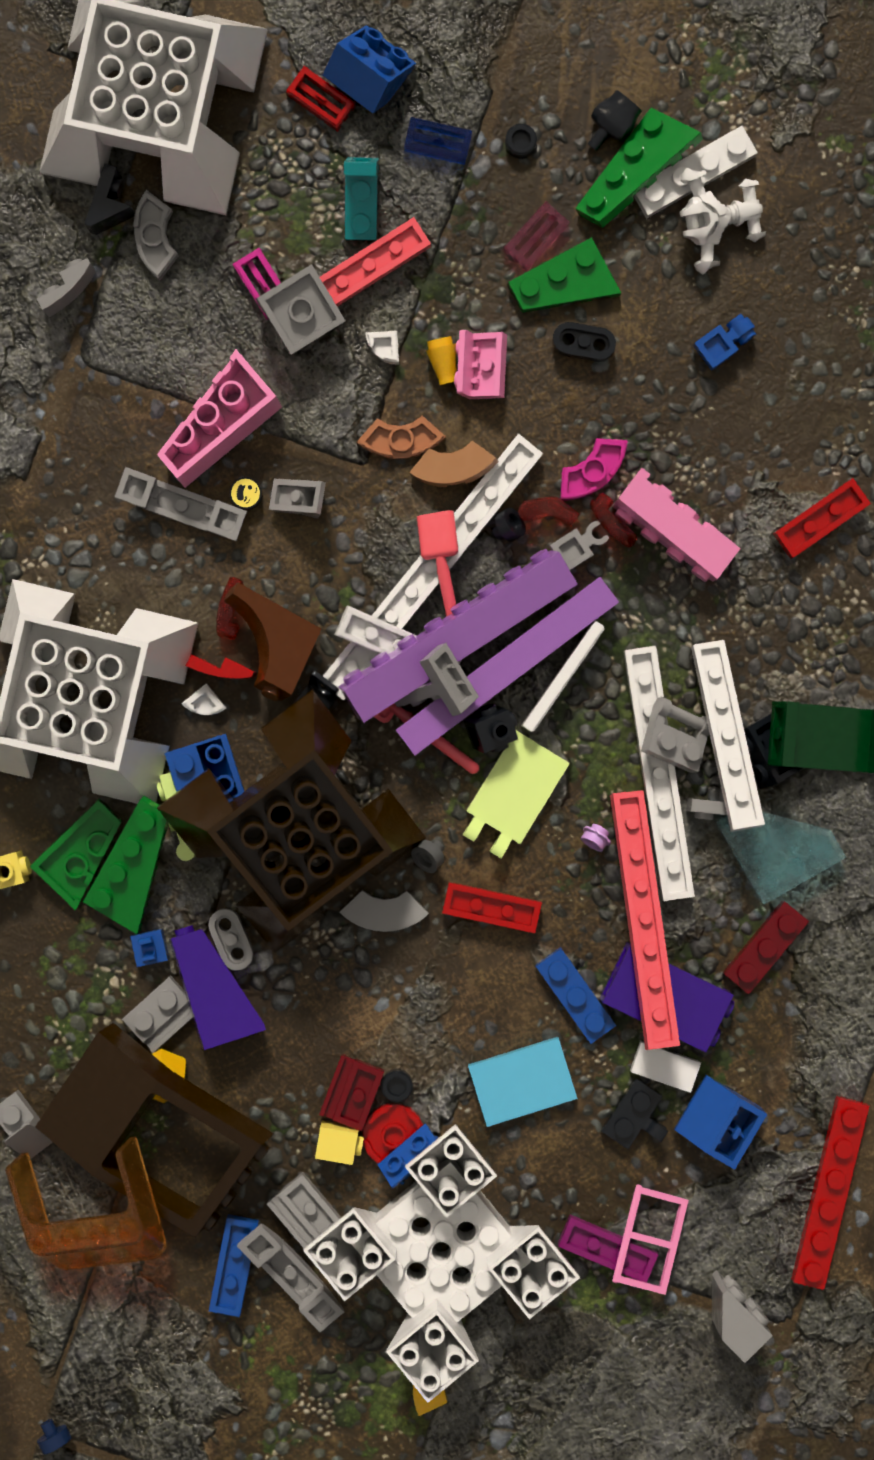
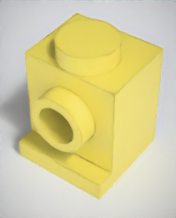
M22 850L0 856V889L30 881L29 875L32 874L31 864L28 857L23 856ZM2 866L8 867L10 871L8 877L2 876Z

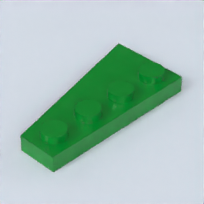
M146 796L139 800L83 903L135 934H138L142 928V919L145 908L148 905L152 880L156 874L159 853L162 850L169 824L157 809L159 804Z

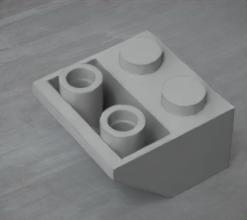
M716 1270L712 1274V1320L722 1341L746 1363L773 1336L767 1327L770 1321L763 1314L764 1311L752 1297L747 1299L741 1291L742 1288L729 1274L723 1277Z

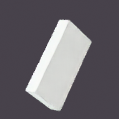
M640 1041L630 1071L691 1093L701 1062L663 1048L645 1050V1043Z

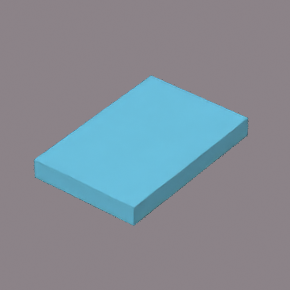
M558 1037L468 1064L487 1127L578 1099Z

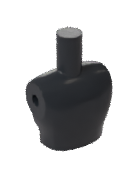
M616 90L613 95L599 103L594 109L591 118L599 129L587 144L597 152L609 136L620 142L625 141L634 129L642 110L624 94Z

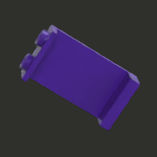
M626 942L600 996V1000L602 1003L641 1021L631 943ZM669 964L679 1040L707 1052L709 1046L714 1047L719 1039L721 1030L718 1027L723 1017L728 1018L733 1010L735 1002L732 998L734 995L725 988L721 989Z

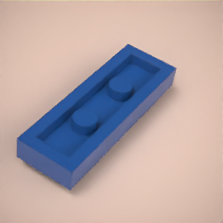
M561 947L535 965L590 1044L616 1027L614 1021Z
M228 1214L209 1312L240 1317L251 1260L237 1247V1243L258 1226L259 1220Z

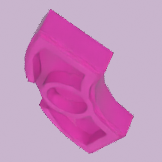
M596 438L593 450L585 461L576 466L562 468L560 501L584 498L604 487L621 466L628 440Z

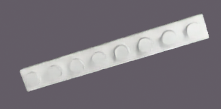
M656 646L624 650L662 901L695 897L675 766L641 751L653 705L659 697H664ZM666 716L665 722H664V724H666V725H668L667 716Z

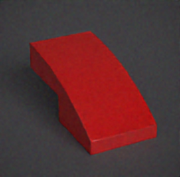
M192 654L185 665L208 675L228 679H253L257 672L226 657L220 668Z

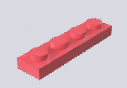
M413 217L320 276V279L338 307L429 249L431 243Z

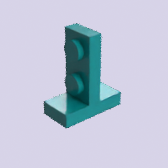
M347 157L344 161L345 239L377 240L379 158Z

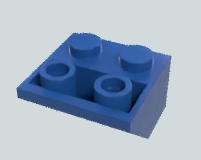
M366 25L337 43L322 76L371 113H375L390 101L412 72L416 62L410 59L403 49L395 47L385 40L378 30Z
M227 734L164 753L177 792L208 768H210L233 799L245 792Z
M705 1075L674 1130L708 1155L735 1170L766 1118L767 1113L756 1103L710 1076Z

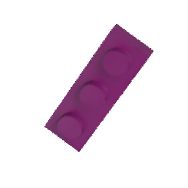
M570 1214L558 1241V1247L615 1271L623 1236ZM630 1240L622 1274L647 1282L657 1260L658 1252Z

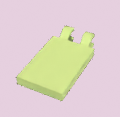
M517 730L515 731L518 739L508 743L509 747L502 751L466 810L474 817L465 829L463 836L474 842L484 824L487 823L501 832L490 849V852L499 858L503 857L512 839L519 844L522 843L570 764Z

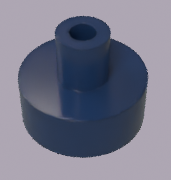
M48 1419L40 1425L44 1435L37 1440L42 1454H48L65 1445L71 1440L72 1436L66 1425L56 1427L53 1420Z

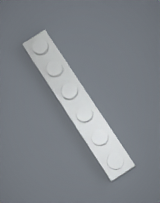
M719 640L695 644L691 650L730 830L734 832L762 827L765 825L725 641Z

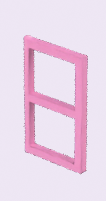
M639 1184L636 1185L612 1282L666 1295L688 1199L644 1188ZM641 1194L679 1204L670 1241L632 1231ZM630 1238L668 1248L659 1286L621 1276Z

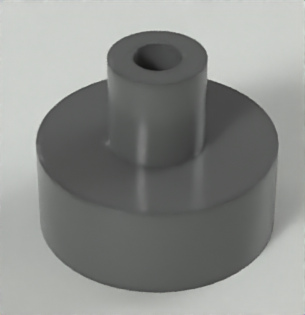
M422 840L411 852L415 864L428 873H434L445 860L442 852L444 846L438 840L434 842Z

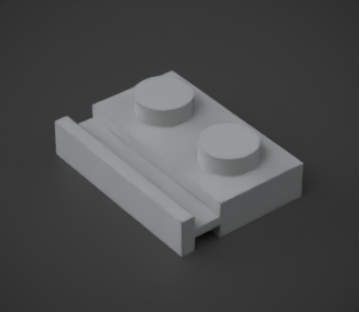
M170 975L122 1020L154 1053L192 1018V1014L184 989Z
M304 1172L299 1174L267 1202L269 1208L303 1248L341 1218Z

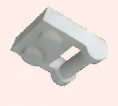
M659 697L653 705L641 751L687 772H699L706 741L710 735L706 716L698 717L672 705L671 700ZM666 716L694 728L693 735L690 736L664 724Z

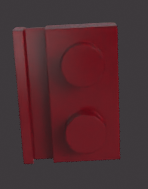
M342 1054L319 1115L362 1131L385 1070Z

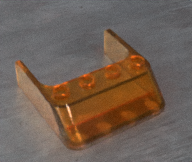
M130 1137L115 1153L128 1198L127 1210L121 1213L49 1222L29 1153H21L6 1167V1175L29 1249L34 1254L62 1270L153 1260L163 1254L166 1249V1238L137 1137Z

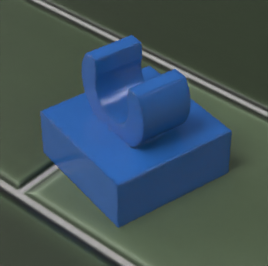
M163 928L130 936L137 967L164 962L170 959Z

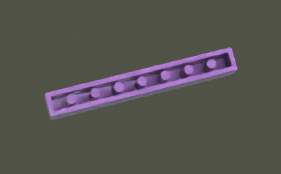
M547 549L537 552L530 557L532 562L525 567L517 566L503 575L505 579L497 585L490 583L477 592L479 596L469 603L467 600H464L450 609L452 614L444 619L438 617L428 622L424 626V632L416 637L412 634L397 643L399 648L389 654L383 652L370 660L371 666L365 670L360 671L357 669L347 674L343 678L344 683L338 687L357 718L365 723L428 682L430 679L419 662L438 645L447 643L459 662L578 585L560 552L547 551Z

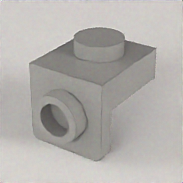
M721 784L719 801L687 798L686 811L695 812L694 818L713 820L714 814L727 815Z

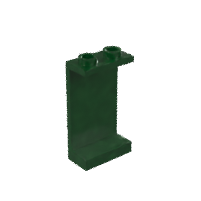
M772 701L768 765L874 773V710Z

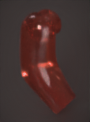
M600 493L596 500L592 499L590 502L593 514L613 538L627 548L632 547L637 540V535L608 510L613 505V500L606 494Z
M555 496L524 501L518 510L520 518L527 522L545 517H554L570 527L573 526L580 515L563 500Z
M236 577L229 578L218 606L216 632L222 639L224 636L230 640L235 639L240 628L237 623L231 622L235 609L223 602L228 590L235 584L240 583L244 585L243 581Z

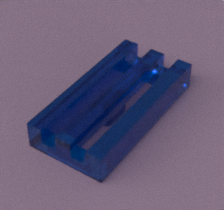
M411 117L404 151L465 165L472 138V130ZM415 128L462 138L464 142H456L414 131ZM412 140L461 151V153L412 143Z

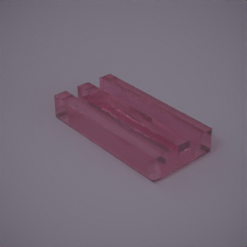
M545 201L509 241L503 251L507 255L510 254L516 263H520L527 272L567 228L569 221ZM548 212L551 216L526 244L517 251L515 249L517 244ZM557 220L559 225L532 255L526 259L524 255Z

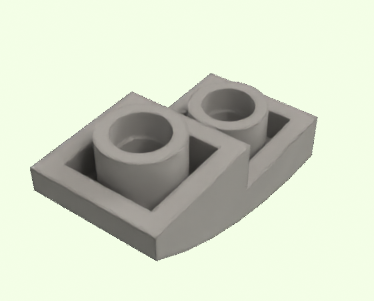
M88 258L84 260L75 259L65 266V270L59 272L65 284L62 286L53 285L43 291V296L37 298L42 310L48 317L53 316L68 306L90 283L96 270Z

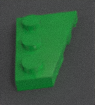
M592 237L508 282V287L522 313L560 307L563 304L583 303L593 299L612 298L621 295V291Z
M99 798L30 865V868L76 911L122 820Z

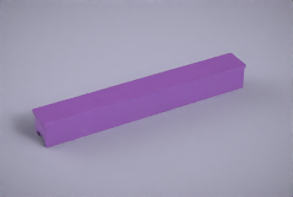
M597 578L467 676L479 697L462 714L452 716L442 698H439L397 728L396 732L414 756L619 603V601L602 578Z

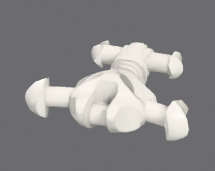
M685 168L682 173L681 182H689L693 194L685 208L680 211V217L685 216L687 231H682L685 238L691 239L696 245L701 246V261H696L694 266L696 271L702 275L712 267L720 265V261H713L714 245L719 244L722 233L725 230L724 228L728 224L739 226L744 221H747L749 235H747L746 239L756 242L760 238L765 237L766 231L761 232L760 225L763 206L760 204L759 199L757 200L755 186L759 185L757 180L745 178L738 185L739 188H742L744 202L733 201L725 207L724 204H721L714 197L711 191H705L701 177L707 174L706 170L694 171Z

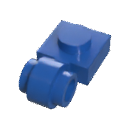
M739 314L726 325L729 329L727 333L721 325H718L694 343V348L711 371L738 352L739 349L734 342H738L742 346L756 336L753 330L755 326L748 317L744 318L742 314Z

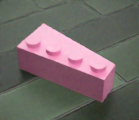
M237 349L230 356V361L223 371H219L212 380L213 384L202 398L200 397L194 404V409L187 419L180 423L157 454L185 488L282 408L276 395Z
M641 468L612 507L617 510L615 515L628 525L633 522L642 529L640 534L651 543L656 544L658 541L668 548L666 554L675 561L681 563L684 560L692 566L691 572L702 581L706 582L709 579L713 582L717 580L741 548L710 523L704 522L701 525L698 522L700 517L696 511L679 502L677 505L673 502L674 497L671 495L673 492L663 484L650 483L647 479L651 474L644 468Z

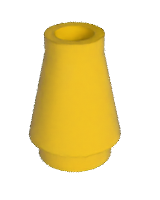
M452 336L427 341L428 350L425 351L436 373L439 385L454 382V376L457 372L456 343L453 344Z

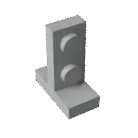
M444 643L434 648L419 662L430 680L395 702L397 707L408 704L415 707L423 703L427 698H432V700L442 698L451 715L456 716L462 714L479 696L447 643Z

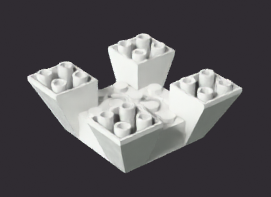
M78 0L68 50L78 52L79 57L71 92L53 110L40 173L97 186L104 163L108 164L112 147L161 157L164 202L226 216L240 153L206 125L216 84L254 92L267 37V28L206 14L186 17L144 7V0ZM153 46L159 47L154 53H146ZM113 71H120L114 78L107 77ZM144 78H152L151 82L147 85H139L140 81ZM176 85L184 86L179 92H170ZM136 110H145L140 117H132Z
M12 579L0 630V641L12 644L0 696V772L32 779L39 752L86 763L92 793L136 804H138L143 796L157 802L159 794L157 783L161 782L159 776L163 775L166 764L164 753L169 751L170 746L134 738V731L147 676L180 684L185 683L188 667L185 665L192 654L199 623L136 608L117 635L69 624L75 599L74 593ZM84 652L87 656V664L79 670L75 666L74 659L78 653ZM44 676L47 679L48 687L44 693L40 694L36 690L35 683L39 677ZM73 683L77 684L80 689V695L75 701H71L67 696V689ZM104 691H108L112 696V703L106 709H103L98 702L99 695ZM65 715H68L72 720V728L68 733H64L59 725L61 718Z
M456 1124L405 1165V1168L416 1181L379 1212L376 1213L354 1207L303 1249L305 1254L344 1301L377 1275L408 1314L386 1352L427 1403L479 1361L461 1319L496 1290L503 1286L525 1315L531 1319L580 1279V1275L539 1225L509 1226L481 1192V1189L496 1178L497 1174ZM423 1217L430 1223L421 1228L415 1226L413 1221L416 1218ZM462 1222H470L474 1225L473 1229L468 1232L459 1230L458 1226ZM438 1242H444L450 1246L444 1252H438L433 1248ZM418 1262L423 1264L425 1268L422 1271L414 1272L409 1269V1265ZM458 1267H465L469 1270V1273L465 1276H457L453 1271Z

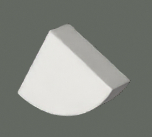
M397 331L367 332V343L373 354L386 363L399 365Z
M208 684L202 686L182 703L189 711L200 715H214L227 709Z

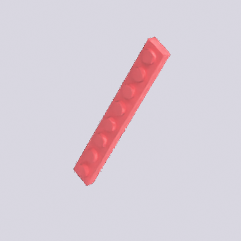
M644 790L613 793L610 795L645 1050L680 1046Z

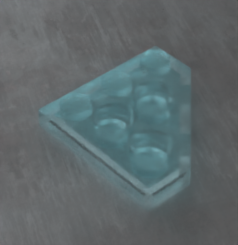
M762 812L765 825L758 828L731 832L727 815L715 821L763 905L846 858L832 831L829 829Z

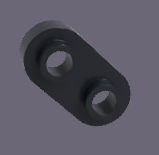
M565 322L555 329L552 344L554 349L563 356L603 362L612 356L616 347V339L608 329ZM570 336L573 338L574 343L572 345H565L562 338ZM600 341L604 344L605 349L597 351L594 349L593 344Z

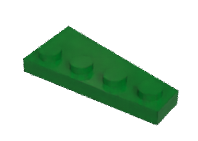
M650 108L575 209L578 215L602 228L634 201L633 196L644 187L648 189L657 181L656 176L668 165L673 167L681 160V154L691 145L697 146L703 140L701 132Z

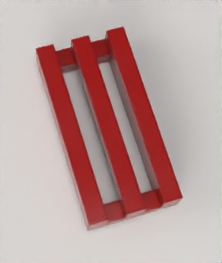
M303 66L286 90L288 97L337 132L341 128L343 121L345 122L349 117L350 111H353L356 107V103L305 66ZM303 79H308L310 82L315 84L328 95H330L335 100L344 105V108L341 110L339 107H337L332 102L327 100L321 94H319L314 89L309 87L307 84L302 82ZM299 88L301 91L306 93L319 104H321L326 109L335 114L337 118L335 119L334 117L329 115L327 112H325L320 107L315 105L309 99H307L302 94L297 92L296 89Z

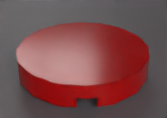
M386 1103L375 1108L367 1117L363 1127V1145L367 1154L377 1164L380 1163L422 1127L423 1122L411 1107L401 1103Z

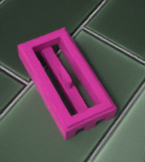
M260 248L233 263V267L257 305L258 303L255 299L260 295L242 267L247 264L264 293L268 292L270 288L252 260L259 259L275 287L281 283ZM263 313V315H264V317L266 318V320H268L267 315H266L265 313Z

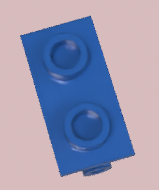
M426 1123L377 1164L392 1188L396 1187L399 1183L403 1185L405 1180L411 1175L405 1168V1165L439 1138L437 1135L434 1136Z

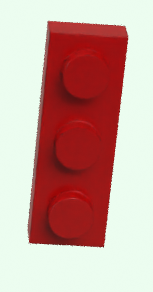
M852 478L775 531L773 535L789 558L792 559L871 503L854 478Z
M448 882L442 914L536 933L542 902Z

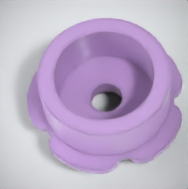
M592 824L591 827L585 826L583 828L584 833L580 839L588 847L602 852L606 845L609 846L611 844L607 837L609 832L602 826Z

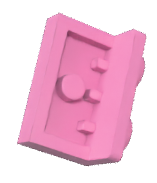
M460 330L459 340L456 343L458 371L454 376L457 394L468 399L504 398L507 334L504 332L472 333L468 330Z

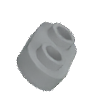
M229 908L217 910L210 917L208 924L213 941L225 965L231 970H242L253 959V946L238 913ZM221 919H229L231 921V928L223 929L220 925ZM234 948H241L244 956L242 958H235L232 953Z

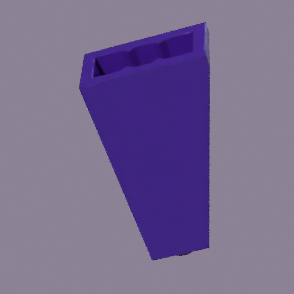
M193 925L175 930L176 937L169 940L202 1049L207 1050L266 1030L263 1021L202 929L194 931Z

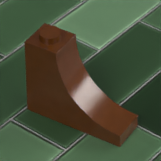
M237 583L228 590L223 602L230 605L243 617L255 637L259 654V668L254 687L261 690V694L270 700L283 701L293 694L321 628L246 586Z

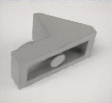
M274 478L269 510L319 518L326 483L322 481Z
M19 1090L0 1103V1125L9 1136L4 1141L7 1146L30 1160L53 1143L35 1127L40 1118Z

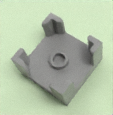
M312 264L255 299L263 313L267 315L289 355H292L345 322L344 317Z

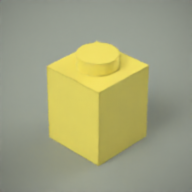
M322 1120L315 1159L353 1165L354 1155L361 1156L364 1137L358 1136L359 1130L341 1123Z

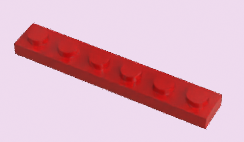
M839 1096L835 1098L791 1277L794 1283L822 1290L825 1289L870 1107L867 1103Z

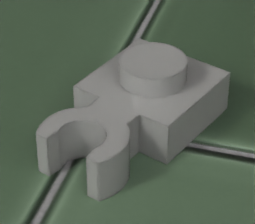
M594 521L589 524L585 534L582 536L576 528L549 547L552 551L560 552L569 570H572L594 555L589 548L590 546L603 545L607 542L609 536L605 535L601 539L594 538L592 530L600 525L599 521Z

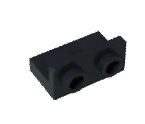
M771 713L744 728L755 782L760 789L776 785L803 769L800 767L768 765Z

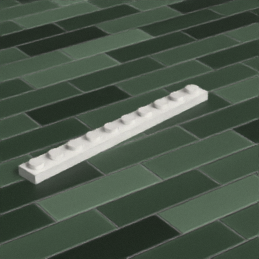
M519 433L498 458L499 462L485 474L454 513L458 553L454 556L445 557L449 570L542 457L543 453ZM420 555L372 616L403 629L439 584L436 559L424 560ZM350 642L323 677L338 687L344 683L343 678L347 674L357 669L360 671L365 670L371 666L370 660L379 654ZM339 689L338 696L345 701L346 699Z

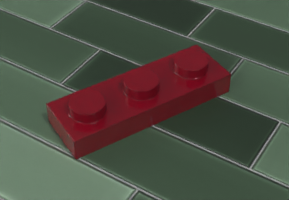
M782 900L723 971V974L747 994H750L809 921Z

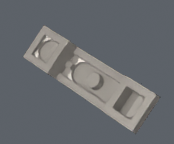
M127 467L124 469L115 494V498L234 541H237L247 513L246 510L187 491Z
M261 1223L237 1243V1247L257 1268L262 1267L299 1305L300 1312L319 1332L323 1331L344 1313L343 1307L312 1268L280 1236Z

